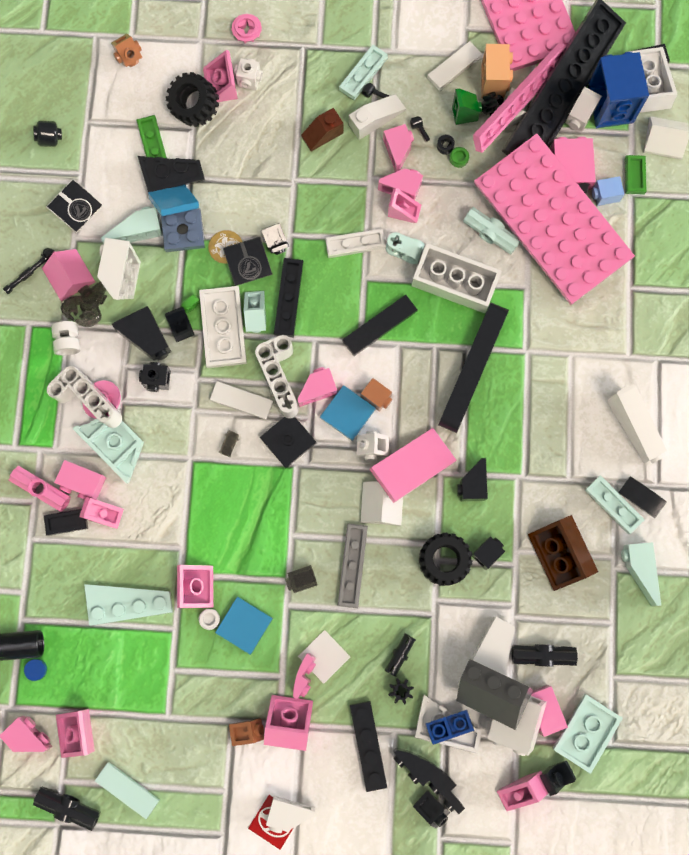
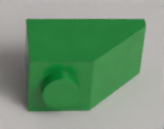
M460 88L455 89L452 104L455 125L478 121L479 115L482 113L481 102H478L476 94Z

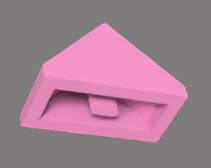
M393 188L388 217L417 223L421 204L399 189Z

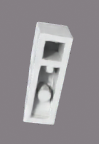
M395 94L366 104L349 114V127L356 137L361 140L405 112L406 108Z

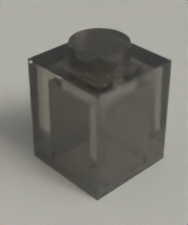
M311 565L287 573L289 578L285 579L288 590H293L294 594L318 586Z

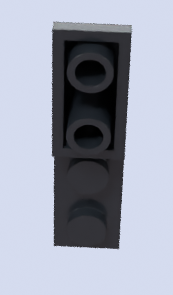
M400 748L393 750L396 755L393 759L401 768L404 765L410 771L408 776L415 784L420 783L424 786L430 781L431 783L428 786L436 795L441 793L446 799L443 803L451 812L455 810L460 814L465 809L451 792L457 785L438 766L408 750Z

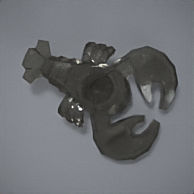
M101 281L92 288L88 285L78 290L81 296H72L65 299L60 307L63 315L67 319L74 321L71 312L77 316V305H80L82 314L79 317L81 319H76L75 322L83 327H91L98 324L102 317L98 306L99 304L103 305L107 299V295H104L106 288Z

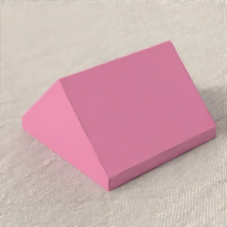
M225 50L203 68L204 78L217 90L216 94L219 95V100H216L217 102L238 99L230 52Z
M76 249L53 252L42 267L61 302L95 283L94 278Z
M177 565V608H213V566Z
M89 708L56 715L61 758L85 756L95 751Z

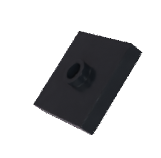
M296 417L282 418L260 437L285 469L317 443Z

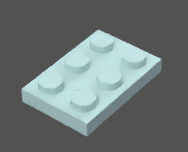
M584 694L567 723L568 728L562 731L553 750L591 774L623 718Z

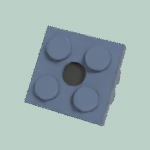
M200 208L161 216L165 252L205 248L204 227Z

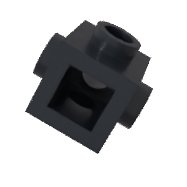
M150 362L149 365L143 364V370L139 372V382L150 392H159V389L169 390L171 370L168 366H162L158 362Z

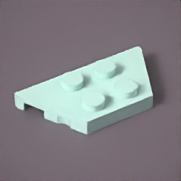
M98 419L82 426H75L73 430L128 484L144 442L123 421L116 428H110Z

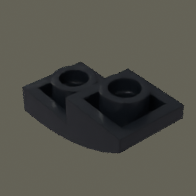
M631 476L618 492L653 518L657 517L667 503L666 500Z

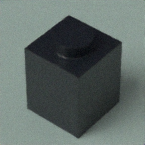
M490 536L472 554V557L487 570L505 552L503 549L504 545L496 537L493 539Z

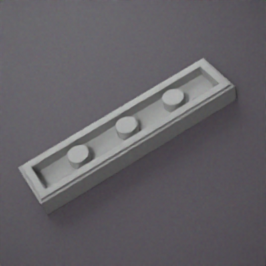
M347 524L338 606L358 609L368 526Z

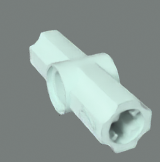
M474 207L470 209L463 220L465 224L476 230L484 241L496 244L510 255L520 243L514 234L505 229L501 221L496 218H489Z

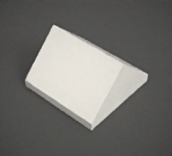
M650 116L644 153L682 160L689 140L688 123Z
M378 481L363 482L360 523L401 526L403 497L393 503Z

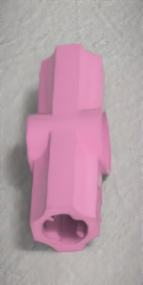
M17 466L10 474V482L60 512L66 509L70 503L71 497L21 466ZM43 484V491L37 494V486Z

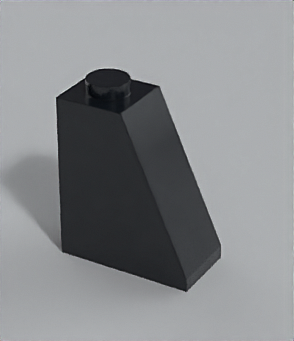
M148 306L112 323L117 333L153 361L165 359L171 353Z

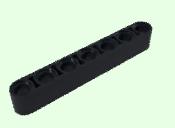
M490 302L438 426L455 433L458 432L509 309Z

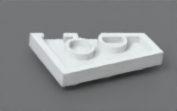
M423 695L414 738L431 742L426 723L453 714ZM474 727L475 731L437 744L478 753L482 731Z

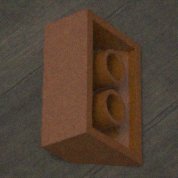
M572 515L528 534L553 591L598 573L597 567Z

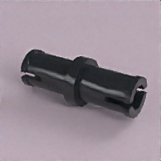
M404 633L397 649H394L392 652L394 655L385 668L387 673L397 677L403 662L409 658L407 655L416 641L415 638Z

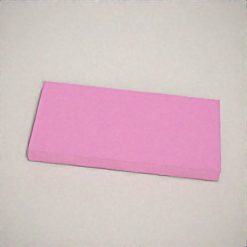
M432 428L369 470L392 502L395 503L457 460Z

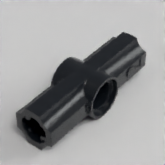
M535 644V646L512 645L511 658L513 664H535V666L554 667V665L577 666L578 653L576 647H554V645Z
M43 786L37 792L33 803L34 806L54 814V818L62 822H72L90 831L94 829L101 813L80 803V800L68 794L61 795Z

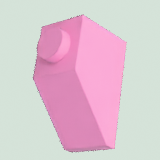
M406 124L385 130L383 133V141L395 172L401 170L414 141L412 131L407 129Z
M402 169L380 178L378 190L392 195L393 188H397L415 200L422 184L423 175L414 169Z
M321 367L315 369L309 375L297 399L299 407L337 394V388L330 369Z
M542 771L526 775L497 791L506 811L537 803L548 794L540 778Z

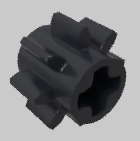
M495 92L484 96V101L481 102L482 112L485 115L490 114L491 116L504 102L503 97L496 95Z
M396 678L397 684H389L393 688V692H390L388 695L396 697L394 700L395 704L402 700L405 705L407 697L413 699V696L409 693L414 687L407 686L408 679L400 683V680ZM400 685L407 689L403 697L395 693Z

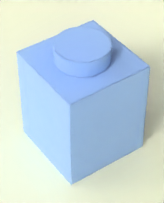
M620 176L597 180L592 188V197L596 200L597 206L620 202L625 195Z

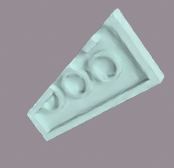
M84 584L89 626L173 612L171 592Z

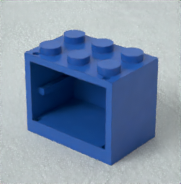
M625 52L622 55L614 56L609 54L600 58L588 85V89L602 96L593 113L596 129L635 122L649 97L640 52Z

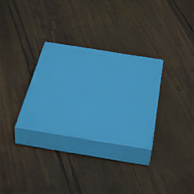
M186 185L148 192L149 200L161 216L199 208L198 200Z
M343 385L322 413L320 419L353 441L376 408Z
M237 597L215 633L251 655L273 618Z

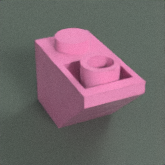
M28 716L18 717L0 734V738L13 752H44L52 747L49 743V737L43 732L40 733L35 728L36 723Z

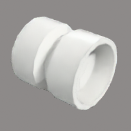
M61 321L51 325L52 337L55 339L53 341L54 354L65 356L80 352L79 339L76 338L79 335L76 322Z

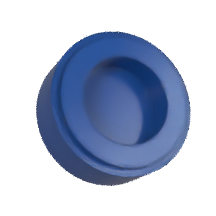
M40 659L30 660L24 667V674L31 681L41 680L47 673V666Z

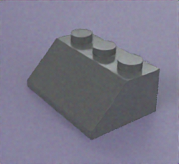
M469 659L460 679L456 701L516 730L533 689Z

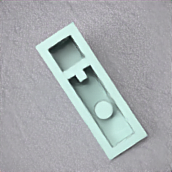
M144 207L134 212L101 237L103 244L105 238L124 240L131 243L163 236L157 209L155 207Z
M653 542L624 545L621 557L622 561L625 562L626 568L650 605L661 606Z

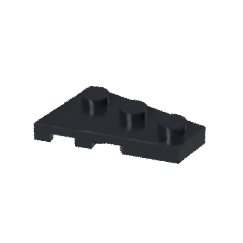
M138 156L148 192L189 185L205 180L200 160Z

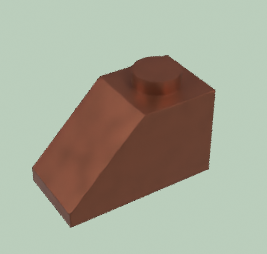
M333 107L317 116L301 134V137L309 150L313 151L344 133V123Z

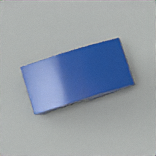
M468 710L426 723L433 745L475 731Z

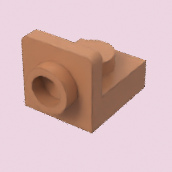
M261 718L229 724L232 746L252 744L264 740V726L262 725Z

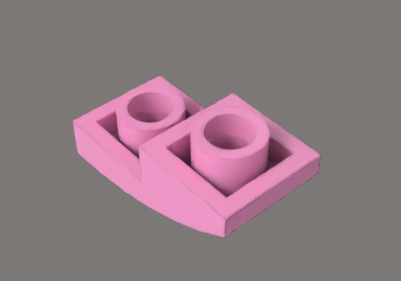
M310 653L306 654L296 675L293 697L295 699L300 698V696L304 698L311 688L308 685L311 680L304 676L306 673L309 675L316 666L314 663L316 658Z

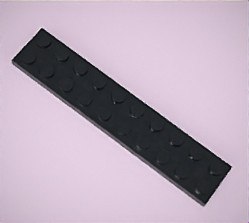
M595 0L503 147L502 152L507 156L535 134L540 136L548 148L551 146L583 88L587 87L590 83L600 58L607 55L626 22L603 0Z

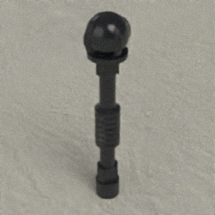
M51 248L44 249L43 254H41L42 258L32 267H28L14 282L9 286L6 285L3 290L10 294L13 288L20 282L28 279L38 267L47 262L55 250Z

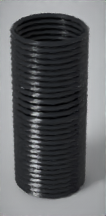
M41 630L0 634V661L42 657L44 653V636Z

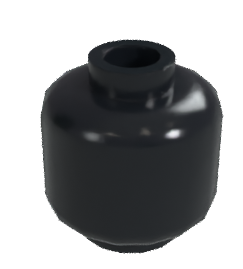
M38 121L36 125H33L34 141H37L39 146L56 147L58 140H62V130L57 128L55 121Z

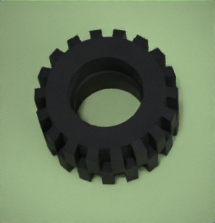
M190 72V74L182 73V77L179 75L175 77L176 81H171L170 83L172 85L171 88H167L169 96H166V101L169 103L166 105L171 110L170 113L188 126L199 127V123L205 125L207 120L211 121L213 119L211 116L217 113L215 108H219V103L216 101L219 100L216 88L204 77L194 72ZM199 91L198 102L192 108L187 109L186 102L188 97L193 92Z
M448 532L436 534L428 539L420 550L419 557L420 569L426 579L439 586H450L463 580L470 572V567L473 563V560H471L473 555L472 551L469 550L470 546L468 543H465L462 537H457L453 533L448 534ZM447 547L455 552L457 565L453 570L443 572L435 566L433 556L439 548Z

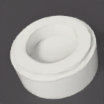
M205 609L199 616V623L206 630L215 629L220 623V615L214 609Z

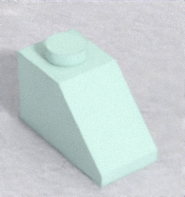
M264 291L245 292L244 318L246 332L258 333L266 331Z

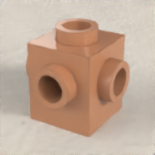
M125 34L111 42L115 50L113 55L119 64L122 63L126 67H133L139 63V59L143 58L140 53L142 49L137 40L133 41L130 35Z

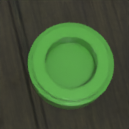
M463 147L454 148L450 154V163L457 168L467 165L469 152Z
M192 295L183 302L181 307L184 308L186 313H189L198 306L200 300L196 295Z

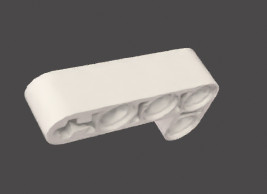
M280 335L259 344L256 347L255 354L281 414L286 418H294L299 411L297 401L279 363L293 354V346L288 336ZM283 344L288 345L284 350L279 349ZM264 352L270 353L266 358L261 357ZM272 369L278 370L275 375L268 374ZM278 387H286L283 392H276ZM284 400H288L291 409L286 407Z
M74 366L64 368L47 386V394L62 404L69 402L76 395L99 421L110 428H116L122 422L121 413L91 380Z

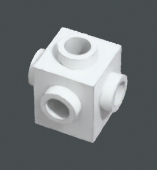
M241 58L239 65H236L234 70V77L237 79L238 87L256 91L258 83L261 82L263 76L260 64L254 59Z
M366 431L364 435H357V456L365 457L366 461H377V457L388 456L389 436L378 434L377 431Z

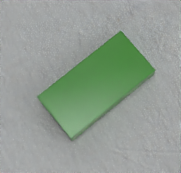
M626 155L625 194L645 195L647 192L646 156Z

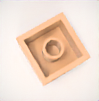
M486 44L481 63V98L495 92L496 95H501L504 99L506 92H509L510 82L513 79V70H510L513 52H510V44Z

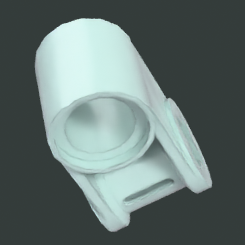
M397 232L390 234L386 243V251L389 255L411 264H418L425 247L422 241Z

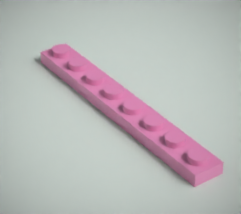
M558 43L473 134L477 152L483 153L538 93L565 50V44Z

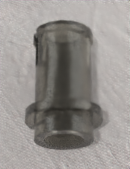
M228 430L227 434H224L226 437L218 453L231 457L234 446L240 439H238L239 434Z

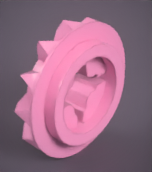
M242 14L235 18L232 23L233 36L238 41H244L245 44L248 41L254 42L257 37L259 38L262 31L261 22L256 16L251 14ZM248 23L249 29L251 30H248V33L245 34L244 29L246 28Z

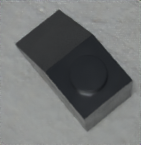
M481 458L461 479L460 484H457V496H461V502L486 501L488 499L486 458Z

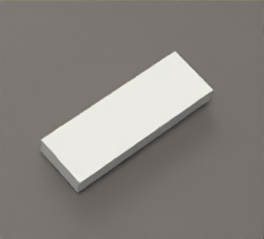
M469 41L427 75V79L441 91L482 57V53Z
M383 228L325 238L328 258L386 249Z
M218 381L210 397L212 402L267 420L273 405V400Z

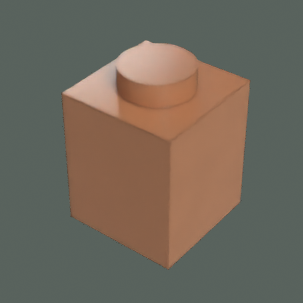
M374 378L371 379L360 396L379 412L382 408L386 409L393 400L390 398L392 391Z

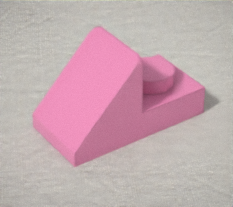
M86 497L79 517L117 529L124 509Z

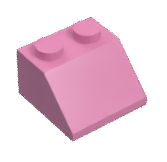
M272 695L265 726L264 745L306 751L313 701Z

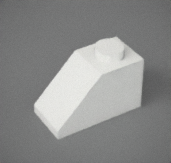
M584 87L566 120V124L571 129L582 132L602 96Z
M274 796L266 826H269V830L276 833H282V830L287 832L313 817L315 808Z

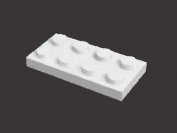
M239 286L199 290L206 367L215 368L247 364Z

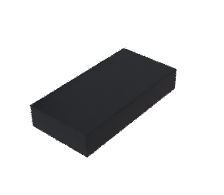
M82 509L44 515L46 536L88 529L87 519L79 517Z

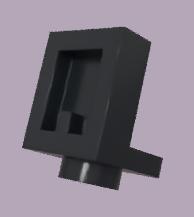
M567 761L549 766L540 775L550 796L558 794L565 785L576 781V777Z
M428 790L413 806L430 826L434 828L443 826L448 820L447 816L450 814L449 810Z

